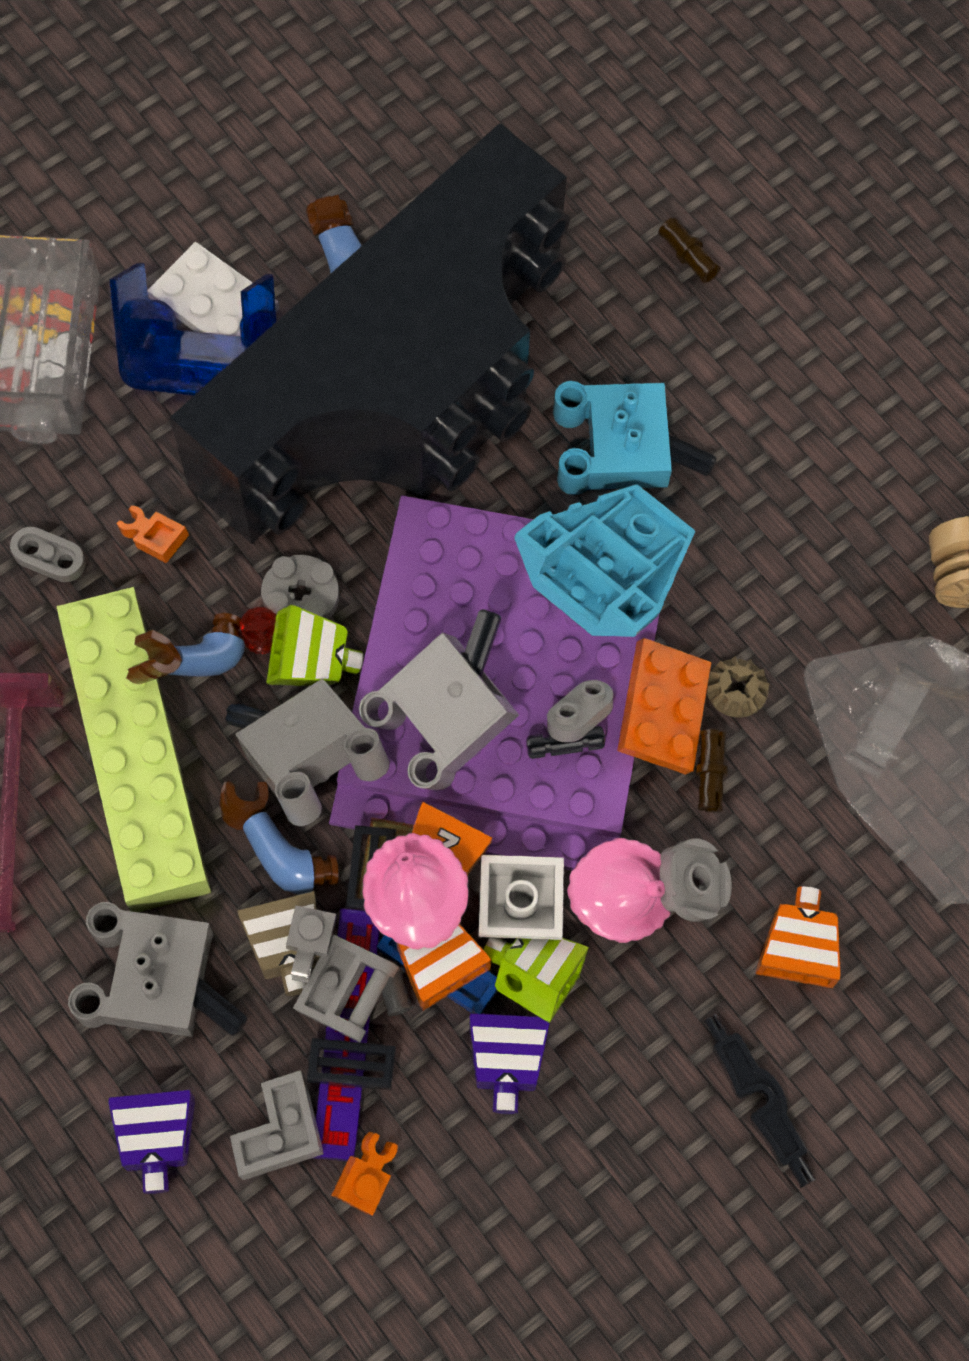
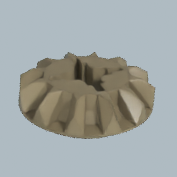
M734 656L730 660L723 662L720 660L709 673L707 695L711 704L719 712L730 717L742 718L753 715L763 707L768 697L770 683L767 682L764 669H759L754 665L752 659L746 661ZM730 677L735 678L738 682L749 679L744 689L746 695L742 694L739 690L727 693L732 684Z

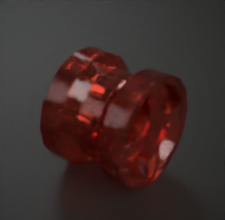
M255 607L249 609L243 615L240 621V630L245 646L251 652L256 654L271 652L276 614L272 610L265 607Z

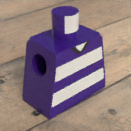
M470 1014L469 1030L476 1087L480 1089H494L493 1112L516 1114L518 1113L519 1091H535L549 1028V1022L542 1018Z
M190 1090L109 1098V1108L122 1167L127 1171L142 1170L144 1194L168 1192V1168L186 1166L188 1163L195 1097Z

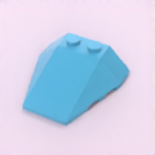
M636 484L601 495L597 501L586 505H581L580 502L572 504L567 511L554 515L550 511L540 514L518 531L514 539L532 586L592 636L635 637L658 617L695 530Z

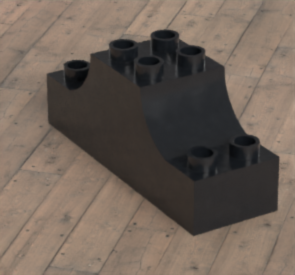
M499 123L170 417L188 488L249 543L253 544L268 529H271L277 535L289 530L306 509L307 500L303 496L309 491L329 484L353 480L378 481L399 487L413 494L418 499L424 500L441 484L449 491H454L462 486L475 471L479 463L480 457L475 452L493 435L501 442L508 441L522 428L531 413V407L525 402L526 389L534 376V370L528 365L530 329L518 318L510 304L529 287H532L538 293L545 291L555 282L565 266L566 258L560 254L561 238L570 223V217L564 212L567 176Z

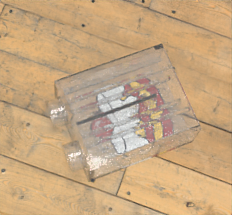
M0 235V431H11L15 438L26 443L49 444L57 439V434H81L100 286V276L89 240Z

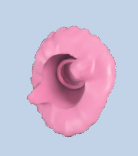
M410 833L406 836H398L393 840L386 841L380 849L373 853V858L366 865L367 872L363 877L364 886L362 890L365 900V912L370 916L372 923L387 937L393 938L395 942L416 950L423 947L434 948L442 941H447L461 922V916L465 912L468 902L467 874L462 869V865L449 848L444 847L443 842L438 839H432L428 835L420 836Z
M615 838L612 841H606L595 846L585 857L580 859L569 875L570 883L567 894L570 899L572 912L595 934L609 940H615L618 943H628L632 940L637 941L650 936L656 929H660L663 926L664 920L669 918L671 914L670 911L663 907L660 898L665 893L664 883L660 880L661 854L658 851L652 850L647 844L625 838Z

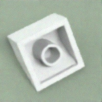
M481 855L479 937L562 940L564 858Z

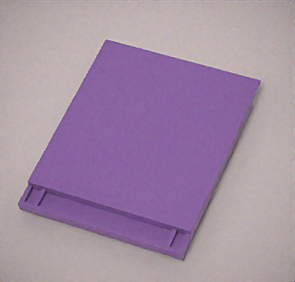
M401 496L352 711L364 727L371 728L377 732L390 762L389 769L385 775L375 781L359 779L351 763L340 769L329 825L355 830V825L373 827L374 822L413 829L420 806L425 802L492 837V843L485 852L487 855L564 858V869L573 870L580 859L585 857L592 848L621 836L634 757L618 752V742L636 642L642 638L655 641L659 615L635 637L592 636L532 586L514 537L518 531L534 519ZM481 609L497 613L501 616V622L484 672L517 711L519 716L455 773L454 781L449 787L444 790L416 787L408 777L407 769L410 760L418 753H434L435 750L407 715L403 724L396 729L387 730L367 725L359 713L360 702L369 692L379 691L442 632L456 637L466 649L478 612ZM588 680H598L605 682L612 688L613 709L608 716L596 725L603 728L605 735L604 748L589 751L588 747L583 748V752L556 756L546 753L545 757L529 758L526 748L527 737L535 734H543V737L549 736L547 729V714L549 710L576 686ZM386 701L382 702L378 709L380 720H383L389 711ZM434 761L429 763L426 768V777L430 782L434 780L438 772Z

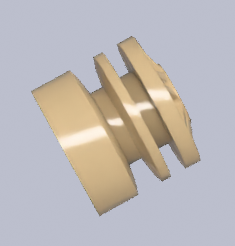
M969 516L941 523L929 535L931 560L937 566L933 572V579L936 583L934 587L935 597L939 603L956 608H969Z

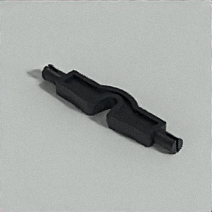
M719 1013L714 1014L712 1017L710 1016L704 1020V1023H706L717 1042L712 1049L724 1069L734 1095L739 1099H743L746 1096H751L753 1093L760 1092L766 1097V1105L760 1107L757 1112L752 1113L750 1116L751 1124L768 1145L779 1166L784 1167L788 1165L800 1188L815 1181L816 1178L802 1157L806 1154L807 1148L787 1116V1100L782 1087L769 1072L757 1065L740 1034H730Z

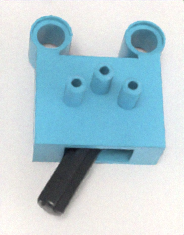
M567 381L560 384L555 391L553 416L559 425L565 428H574L582 424L585 419L589 421L591 456L583 449L573 448L565 451L559 460L558 486L569 495H579L586 490L623 489L636 484L641 488L668 487L672 471L671 460L704 476H708L716 464L717 458L714 455L669 435L664 383L582 385L576 381ZM574 402L578 406L567 407L564 405V403ZM574 468L581 470L583 473L572 475L567 470Z

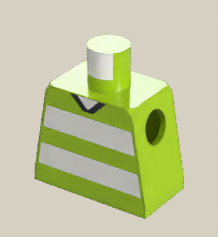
M289 605L277 611L266 684L311 686L323 678L328 685L339 682L342 671L354 674L360 671L363 653L362 651L345 648L347 629L344 626L298 606Z
M490 937L484 951L490 957L492 963L500 966L495 982L497 991L550 1023L580 977L589 947L564 938L562 940L516 938L513 944L500 938Z

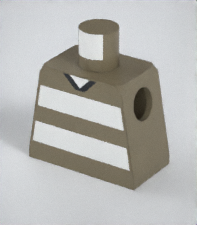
M314 891L238 910L242 927L264 978L272 979L281 976L286 996L301 994L306 985L304 982L292 980L291 971L297 951L286 949V942L295 905L318 910ZM315 955L312 968L316 966L320 956Z

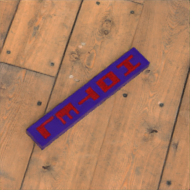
M340 909L337 936L377 955L380 931L372 923L370 916L363 910ZM368 966L365 967L340 1015L341 1018L349 1020L374 969ZM370 1016L363 1027L366 1033L360 1043H368ZM330 1027L326 1028L325 1039L357 1042ZM326 1050L323 1053V1057L366 1061V1054ZM322 1067L321 1070L322 1073L364 1076V1071L328 1067ZM320 1084L316 1123L324 1154L314 1158L348 1161L350 1156L355 1157L363 1088Z

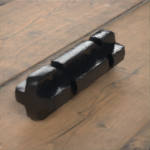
M595 726L584 737L574 742H560L550 735L543 737V734L529 735L526 739L527 753L529 758L532 759L545 757L546 753L556 756L583 752V748L586 747L591 751L602 749L605 746V735L601 726Z

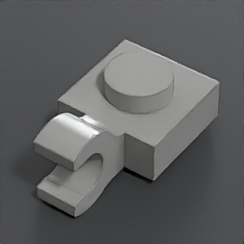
M295 905L286 942V949L297 951L291 971L292 980L309 983L315 955L327 958L336 922L335 913Z

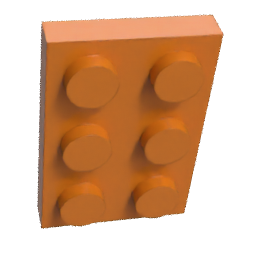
M646 638L637 641L617 751L685 775L693 772L711 662Z

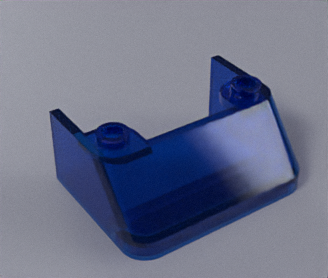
M138 262L109 279L119 374L124 383L133 389L194 396L276 323L273 274H265L240 291L242 307L240 336L177 330L176 316L173 309L161 300L148 299L145 263Z

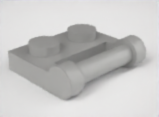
M333 934L327 958L320 956L310 975L309 983H306L293 1009L360 1043L366 1033L363 1027L388 979H394L399 967ZM368 966L374 969V972L347 1021L341 1018L340 1015L365 967Z

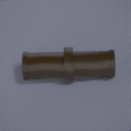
M675 217L673 219L669 218L661 225L658 234L677 252L676 258L682 264L687 263L704 284L711 282L717 277L721 267L703 250V243L697 237H692Z
M707 729L701 731V762L696 765V775L700 777L697 810L704 811L705 808V812L716 813L723 811V778L728 775V767L724 765L726 732H719L717 729Z

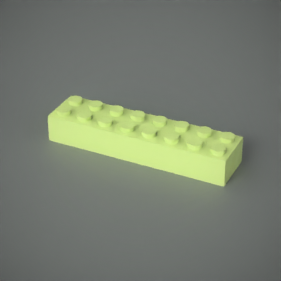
M134 587L56 606L124 899L131 912H142L211 893L159 680L157 678L147 683L135 684L126 679L129 672L127 669L148 660L147 652L134 645L135 637L147 632Z

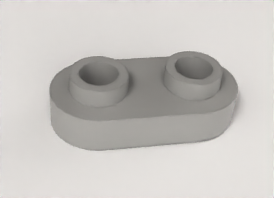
M36 527L22 528L11 539L10 549L16 562L30 570L60 582L74 581L85 570L86 561L81 548L69 540ZM30 547H38L36 553H26ZM65 561L73 562L69 568L64 569L60 567Z
M588 680L580 683L549 710L547 714L549 735L560 742H574L584 737L611 713L613 709L612 688L605 682L598 680Z

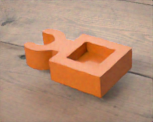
M130 506L129 508L132 518L136 520L135 522L126 524L119 520L116 523L121 534L127 538H133L138 549L164 563L170 560L189 536L185 526L158 512H155L150 519H147L142 509L137 506Z
M368 1132L361 1144L362 1158L349 1157L331 1196L365 1214L373 1216L391 1177L381 1170L384 1164L390 1162L395 1157L398 1145L386 1142L382 1152L378 1154L375 1145L380 1135Z

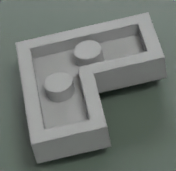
M301 1070L261 1083L270 1123L230 1136L238 1176L242 1180L324 1154L306 1076Z

